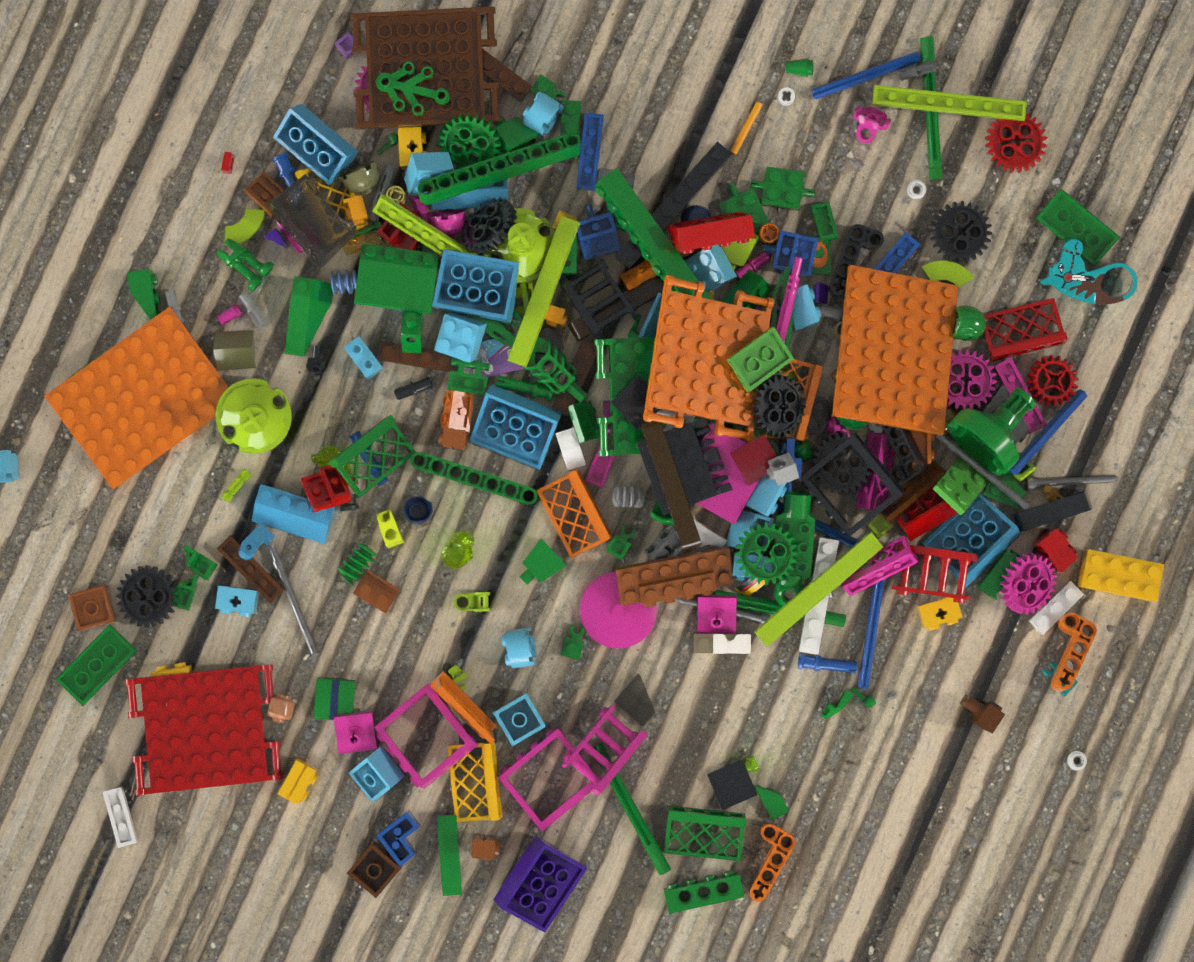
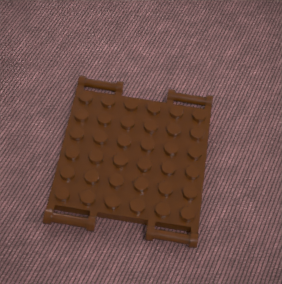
M470 7L350 14V21H352L353 26L352 53H367L368 89H356L353 91L354 97H356L357 122H355V129L446 125L448 120L451 121L453 116L458 118L460 113L464 117L470 113L473 118L475 114H478V119L484 116L485 123L489 121L491 123L501 122V116L498 111L499 83H484L482 47L497 46L494 28L496 8ZM482 14L486 15L487 39H482L481 35ZM365 20L366 45H361L360 21ZM412 62L415 67L414 73L406 74L397 80L404 83L421 73L424 67L429 66L433 69V77L425 79L415 86L435 91L440 88L446 89L450 95V100L445 105H439L433 98L413 94L417 102L424 108L423 115L415 116L404 93L401 90L394 89L399 99H402L405 103V109L398 112L394 109L393 101L388 93L382 92L377 88L376 79L382 73L393 74L403 68L404 63ZM411 65L406 66L405 70H406V71H411V70H412V66H411ZM426 70L424 72V75L429 76L431 74L430 70ZM384 79L382 81L383 85H387L389 83L388 79ZM484 90H490L491 115H485ZM440 93L438 95L439 99H443L445 97L444 93ZM369 96L370 121H364L363 97ZM401 102L396 104L397 108H402L403 106ZM421 107L415 108L416 113H420L422 110Z

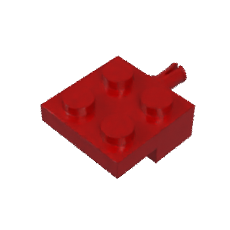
M402 202L399 203V205H401L402 207H404V208L407 209L408 211H410V212H412L413 214H415L416 216H418V215H417L412 209H410L407 205H405V204L402 203ZM385 221L377 231L396 248L415 251L421 243L388 221Z
M331 465L319 468L318 473L301 478L302 486L314 513L351 502L349 484L336 467L332 468Z

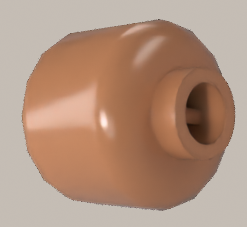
M277 694L276 697L271 698L267 714L273 717V722L283 724L284 720L292 718L295 703L291 701V697Z

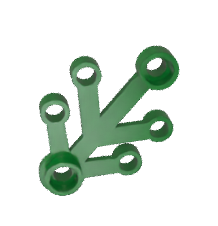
M412 62L404 63L403 68L393 74L382 73L376 79L377 88L382 92L388 93L393 101L394 109L398 112L405 109V103L402 99H399L394 89L401 90L404 93L415 116L423 115L424 108L417 102L413 94L433 98L439 105H445L450 100V95L446 89L440 88L435 91L415 86L423 80L433 77V69L429 66L424 67L421 73L404 83L397 80L406 74L414 73L415 67ZM411 65L412 70L406 71V66ZM426 70L431 71L429 76L424 75ZM384 79L389 80V83L387 85L382 84V81ZM440 93L445 94V97L443 99L438 98V95ZM401 102L403 106L402 108H397L396 104ZM416 107L422 108L420 113L415 112Z

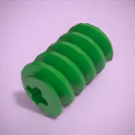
M358 543L357 545L360 550H352L355 556L348 554L347 556L350 561H342L345 567H337L340 574L352 585H355L352 579L359 580L357 573L364 574L362 567L369 568L367 561L374 562L372 555L379 557L366 544Z

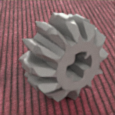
M616 487L612 498L613 505L619 508H641L645 500L644 490L634 487Z

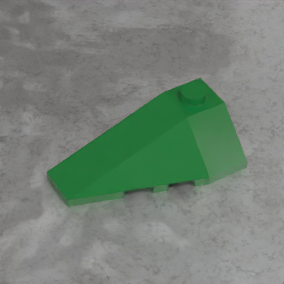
M294 276L285 354L305 356L325 314L332 304L333 291L331 283Z

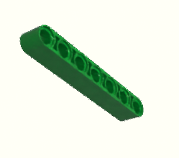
M415 452L410 458L411 465L418 470L526 505L534 504L538 498L537 492L531 487L423 452ZM419 455L425 459L424 464L421 466H417L414 462L415 458ZM437 461L443 464V468L439 472L433 470V464ZM454 467L461 469V475L457 478L451 476V470ZM472 473H477L480 477L476 484H472L469 481V476ZM490 479H495L498 482V486L494 490H490L487 486ZM508 485L516 487V492L512 496L507 495L505 492ZM526 491L534 493V499L530 502L524 499Z

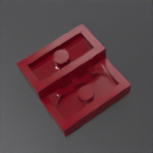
M764 434L730 452L748 486L768 475L767 469H769L767 461L777 457Z

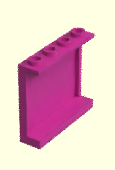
M710 422L709 425H704L703 429L710 427L711 431L702 436L699 444L713 438L715 443L702 447L701 450L703 452L717 447L721 460L707 466L709 469L723 464L724 468L720 471L712 472L710 475L712 480L727 475L728 480L714 485L718 487L730 482L733 490L696 504L735 524L759 480L748 486L730 452L747 442L740 438L726 435L716 436L714 434L715 425Z

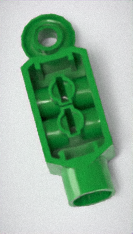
M785 492L783 511L777 513L776 529L783 526V533L789 530L790 532L787 537H794L791 544L798 545L793 551L799 552L798 555L793 556L798 562L791 563L795 569H788L790 576L788 577L783 574L784 580L779 581L774 590L775 599L782 607L792 599L787 598L784 593L787 590H793L796 596L805 588L801 582L811 577L816 516L810 513L811 494ZM782 545L775 546V552L778 555L785 554V548ZM773 563L772 572L775 571V569H776L774 563Z

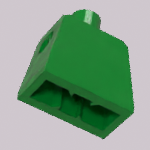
M501 116V122L494 123L497 127L495 133H500L498 140L502 141L500 147L503 154L538 143L539 133L525 126L523 120L519 117H513L506 121Z
M402 311V353H422L424 325L422 313ZM409 337H413V338H415L416 340H415V341H409V340H410Z
M541 538L522 562L527 570L519 577L527 585L535 577L541 583L564 568L566 564Z

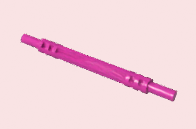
M795 257L792 273L788 277L776 331L783 342H785L800 281L799 273L803 259Z

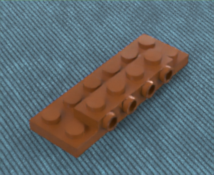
M728 546L615 568L621 606L641 603L646 607H653L656 605V602L660 601L673 603L676 598L681 597L684 600L694 598L696 594L709 596L712 595V591L717 590V587L734 584L730 549Z

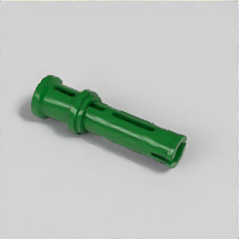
M500 375L497 377L498 381L505 382L496 381L497 387L531 394L532 398L541 397L548 399L549 402L552 401L554 392L538 381L530 383Z

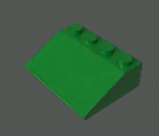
M362 243L354 304L431 314L439 254Z

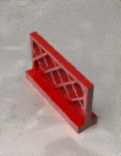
M1054 298L984 315L985 320L993 318L999 322L994 330L986 324L984 331L991 362L1063 345L1068 340ZM1051 304L1052 314L1048 316L1041 312L1042 306ZM1030 309L1036 313L1032 321L1021 316L1024 310ZM1012 314L1016 316L1015 323L1011 325L1003 320L1005 315ZM1038 314L1047 319L1044 327L1034 323ZM1019 319L1029 324L1025 332L1015 327ZM1049 321L1057 325L1058 332L1051 333L1045 329ZM1001 323L1010 328L1006 337L996 331ZM1031 325L1041 331L1039 336L1032 337L1027 334ZM1012 330L1023 335L1020 341L1014 342L1008 338ZM994 334L1004 340L1000 346L993 347L991 339Z

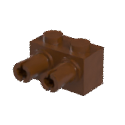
M967 694L960 701L961 705L973 712V717L970 721L989 733L993 734L1005 716L1001 712L1003 708L994 702L989 701L987 703L983 701L980 703Z

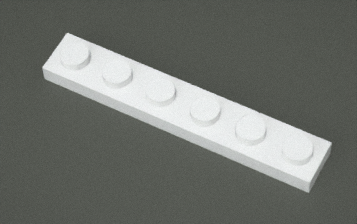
M819 537L811 582L835 562L839 541ZM829 595L805 614L799 646L800 652L818 655Z

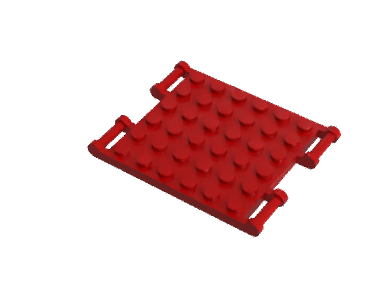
M273 664L125 679L130 711L128 712V718L144 717L147 755L132 756V763L135 764L137 785L135 795L140 796L284 779L280 766V741L265 742L261 704H270L271 698L274 697L271 671L273 670ZM259 671H264L266 697L260 698ZM135 684H141L143 710L137 711ZM265 748H271L273 774L267 773ZM144 761H148L150 787L148 788L144 786L142 764Z

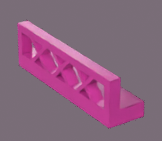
M869 432L867 446L882 464L886 459V468L888 471L891 470L894 464L895 451L891 444L887 450L888 438L886 434ZM869 468V471L873 474L866 475L869 482L862 481L864 487H859L856 508L874 510L877 498H880V505L888 498L889 489L884 483L880 487V478Z
M902 536L884 545L880 551L867 561L870 562L868 568H859L841 585L849 596H852L918 563L917 557L910 549L907 538ZM904 544V550L895 552L897 546ZM883 553H886V558L882 561H879V556Z

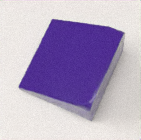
M277 229L264 235L267 240L285 249L288 248V244Z
M815 283L813 285L814 304H827L828 285Z

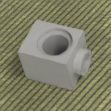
M789 452L767 461L769 469H767L770 480L774 479L777 486L799 478L796 464Z

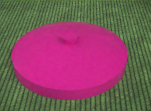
M616 572L606 573L596 578L585 590L580 604V616L587 633L598 643L611 648H626L642 641L653 628L657 615V605L646 607L641 603L621 606Z

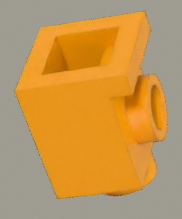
M362 195L343 199L342 205L347 207L345 209L347 220L351 219L354 227L365 224L368 215Z
M550 305L544 319L546 321L545 324L555 328L557 325L565 326L568 315H565L566 310Z

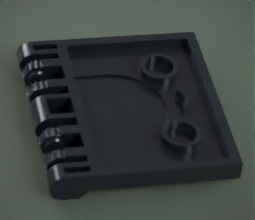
M700 418L684 424L682 428H673L664 432L689 505L733 490L730 482L718 487L714 485L728 480L727 475L720 476L712 480L710 475L712 472L722 470L724 465L720 464L708 469V464L721 460L717 447L703 452L701 450L702 447L715 443L713 438L699 444L696 437L711 431L710 427L697 432L694 431V429L708 424L706 418ZM643 439L636 443L661 511L665 515L670 513L646 440Z

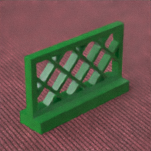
M392 415L384 418L329 461L332 468L336 467L359 498L416 452L395 425L394 421L396 420ZM390 429L396 434L395 441L386 440L387 431ZM373 442H382V452L372 451ZM386 443L395 444L394 454L385 453ZM399 445L405 446L409 451L406 456L398 455ZM361 452L368 453V463L358 462ZM372 454L381 455L380 465L371 464ZM385 456L394 458L392 467L384 466ZM347 463L354 464V474H347L343 466ZM358 465L367 467L366 476L357 475ZM371 467L380 469L378 478L370 477ZM357 479L366 480V487L362 491L356 485Z
M669 805L664 853L741 862L746 823L745 813ZM671 820L680 821L684 827L675 833L671 828ZM693 823H699L703 829L694 834L689 826ZM712 825H718L722 829L716 836H713L708 830ZM732 827H739V835L732 838L727 831ZM687 829L692 837L684 843L678 835ZM706 831L711 839L703 845L697 837ZM725 833L731 841L722 847L716 839ZM675 837L681 843V846L677 849L668 848L669 842ZM695 839L701 847L696 851H690L687 845ZM714 841L720 849L715 853H709L706 847ZM734 844L738 849L737 856L728 855L725 849Z

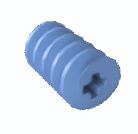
M340 270L337 271L336 275L333 274V271L331 272L333 294H337L339 289L341 294H345L346 289L349 294H352L354 289L356 291L358 275L355 270L352 271L351 275H349L348 270H345L344 275H341Z

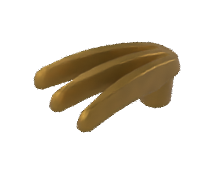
M1049 485L1042 489L1049 502L1058 500L1056 496L1060 499L1064 498Z

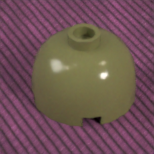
M372 161L371 164L366 162L350 169L351 173L348 175L345 173L340 175L343 184L350 192L362 193L363 195L373 192V187L379 181V170L375 161Z

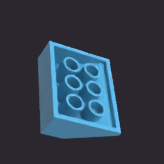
M444 249L432 306L437 310L511 323L515 305L519 262Z
M491 384L486 392L469 442L540 470L562 412Z
M979 493L961 516L956 514L946 520L922 544L930 548L977 554V562H971L968 565L965 587H967L1021 533L1010 519ZM935 557L940 563L942 562L940 557ZM952 559V562H949L948 571L957 580L959 578L960 564L959 560Z

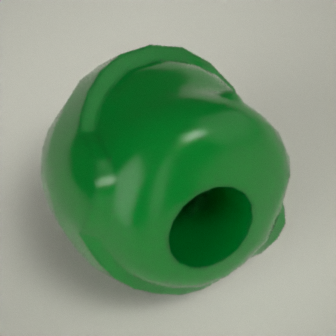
M808 440L795 443V458H801L802 462H806L812 457L814 450H812Z

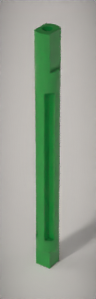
M934 37L920 38L922 63L935 61ZM935 72L924 74V90L937 91ZM925 111L929 180L936 181L943 179L938 112Z
M721 590L712 591V595H737V607L771 614H775L782 608L777 601ZM826 611L824 624L844 627L846 622L845 614Z
M602 742L593 746L609 762L611 761ZM598 762L602 771L605 773L606 771L604 770V767ZM617 773L611 780L610 785L659 875H663L669 872L671 867L619 773Z

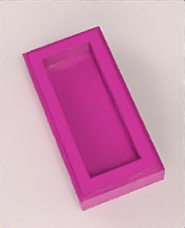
M599 445L585 481L603 488L616 455L599 456Z

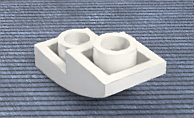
M694 519L702 542L701 548L705 545L724 547L727 542L724 537Z

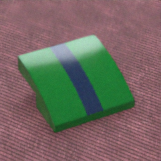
M317 677L314 719L334 720V715L354 713L356 680Z

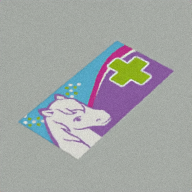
M496 339L481 342L475 361L482 360L483 363L490 364L489 371L481 370V376L489 378L524 368L521 365L507 361L512 349L511 347L500 343ZM464 367V373L475 374V369Z

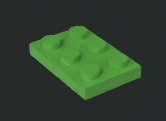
M770 327L726 360L746 392H750L794 360L776 329Z
M958 457L933 487V490L961 516L988 481L966 461Z

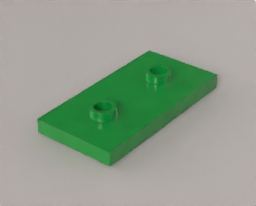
M1060 189L1036 217L1038 221L1064 242L1070 238L1078 239L1083 245L1081 256L1093 266L1098 264L1120 238L1118 234L1063 189Z
M109 624L55 680L84 706L138 650Z

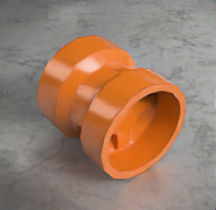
M771 223L763 225L759 231V238L763 244H773L779 236V229Z

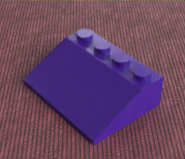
M535 835L493 900L501 909L545 933L587 870V867L551 843Z

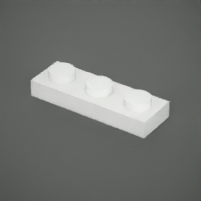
M1068 581L1029 622L1044 635L1084 594L1071 581Z
M123 786L104 791L103 795L117 847L120 848L137 843L138 840Z

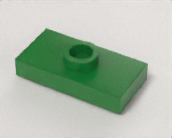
M830 202L811 205L810 209L818 241L824 242L838 239Z

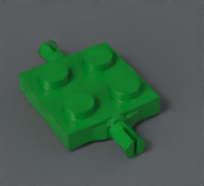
M774 167L766 168L763 182L751 180L750 188L761 189V205L797 211L800 209L802 197L809 196L814 198L816 190L804 188L805 172Z
M735 183L731 184L734 191L728 185L731 197L719 204L722 213L742 211L751 214L754 234L758 235L757 231L763 225L768 224L769 221L754 188L738 193Z

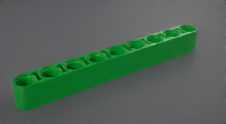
M574 132L566 133L423 180L418 184L419 200L425 205H430L576 157L581 152L580 136Z

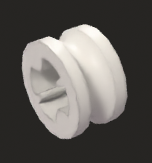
M786 87L779 91L778 102L781 105L789 106L794 102L795 93L791 88ZM782 93H790V101H787V99L785 101L782 100Z

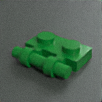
M452 358L451 365L458 366V371H450L447 390L485 396L488 377L481 376V370L489 371L490 364L483 363L482 360L468 363ZM464 367L475 369V374L464 373Z
M591 401L568 406L579 443L600 438L599 424L595 416L596 409L592 406Z

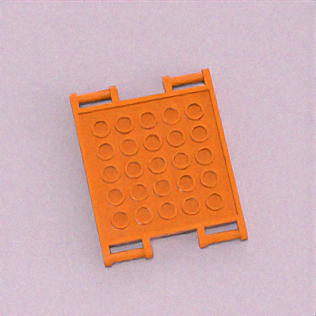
M667 274L662 292L643 420L646 422L656 421L671 424L676 428H682L684 414L716 420L714 429L716 436L726 435L750 442L754 439L755 422L752 420L756 417L750 414L754 411L750 404L755 402L751 397H756L757 394L754 392V389L746 392L726 359L769 329L774 298L752 296L739 290L735 294L734 304L701 298L705 287L703 282H690ZM672 286L694 290L693 296L671 291ZM742 302L764 306L763 311L742 307ZM653 408L675 412V417L653 413ZM724 422L746 426L745 431L725 428Z

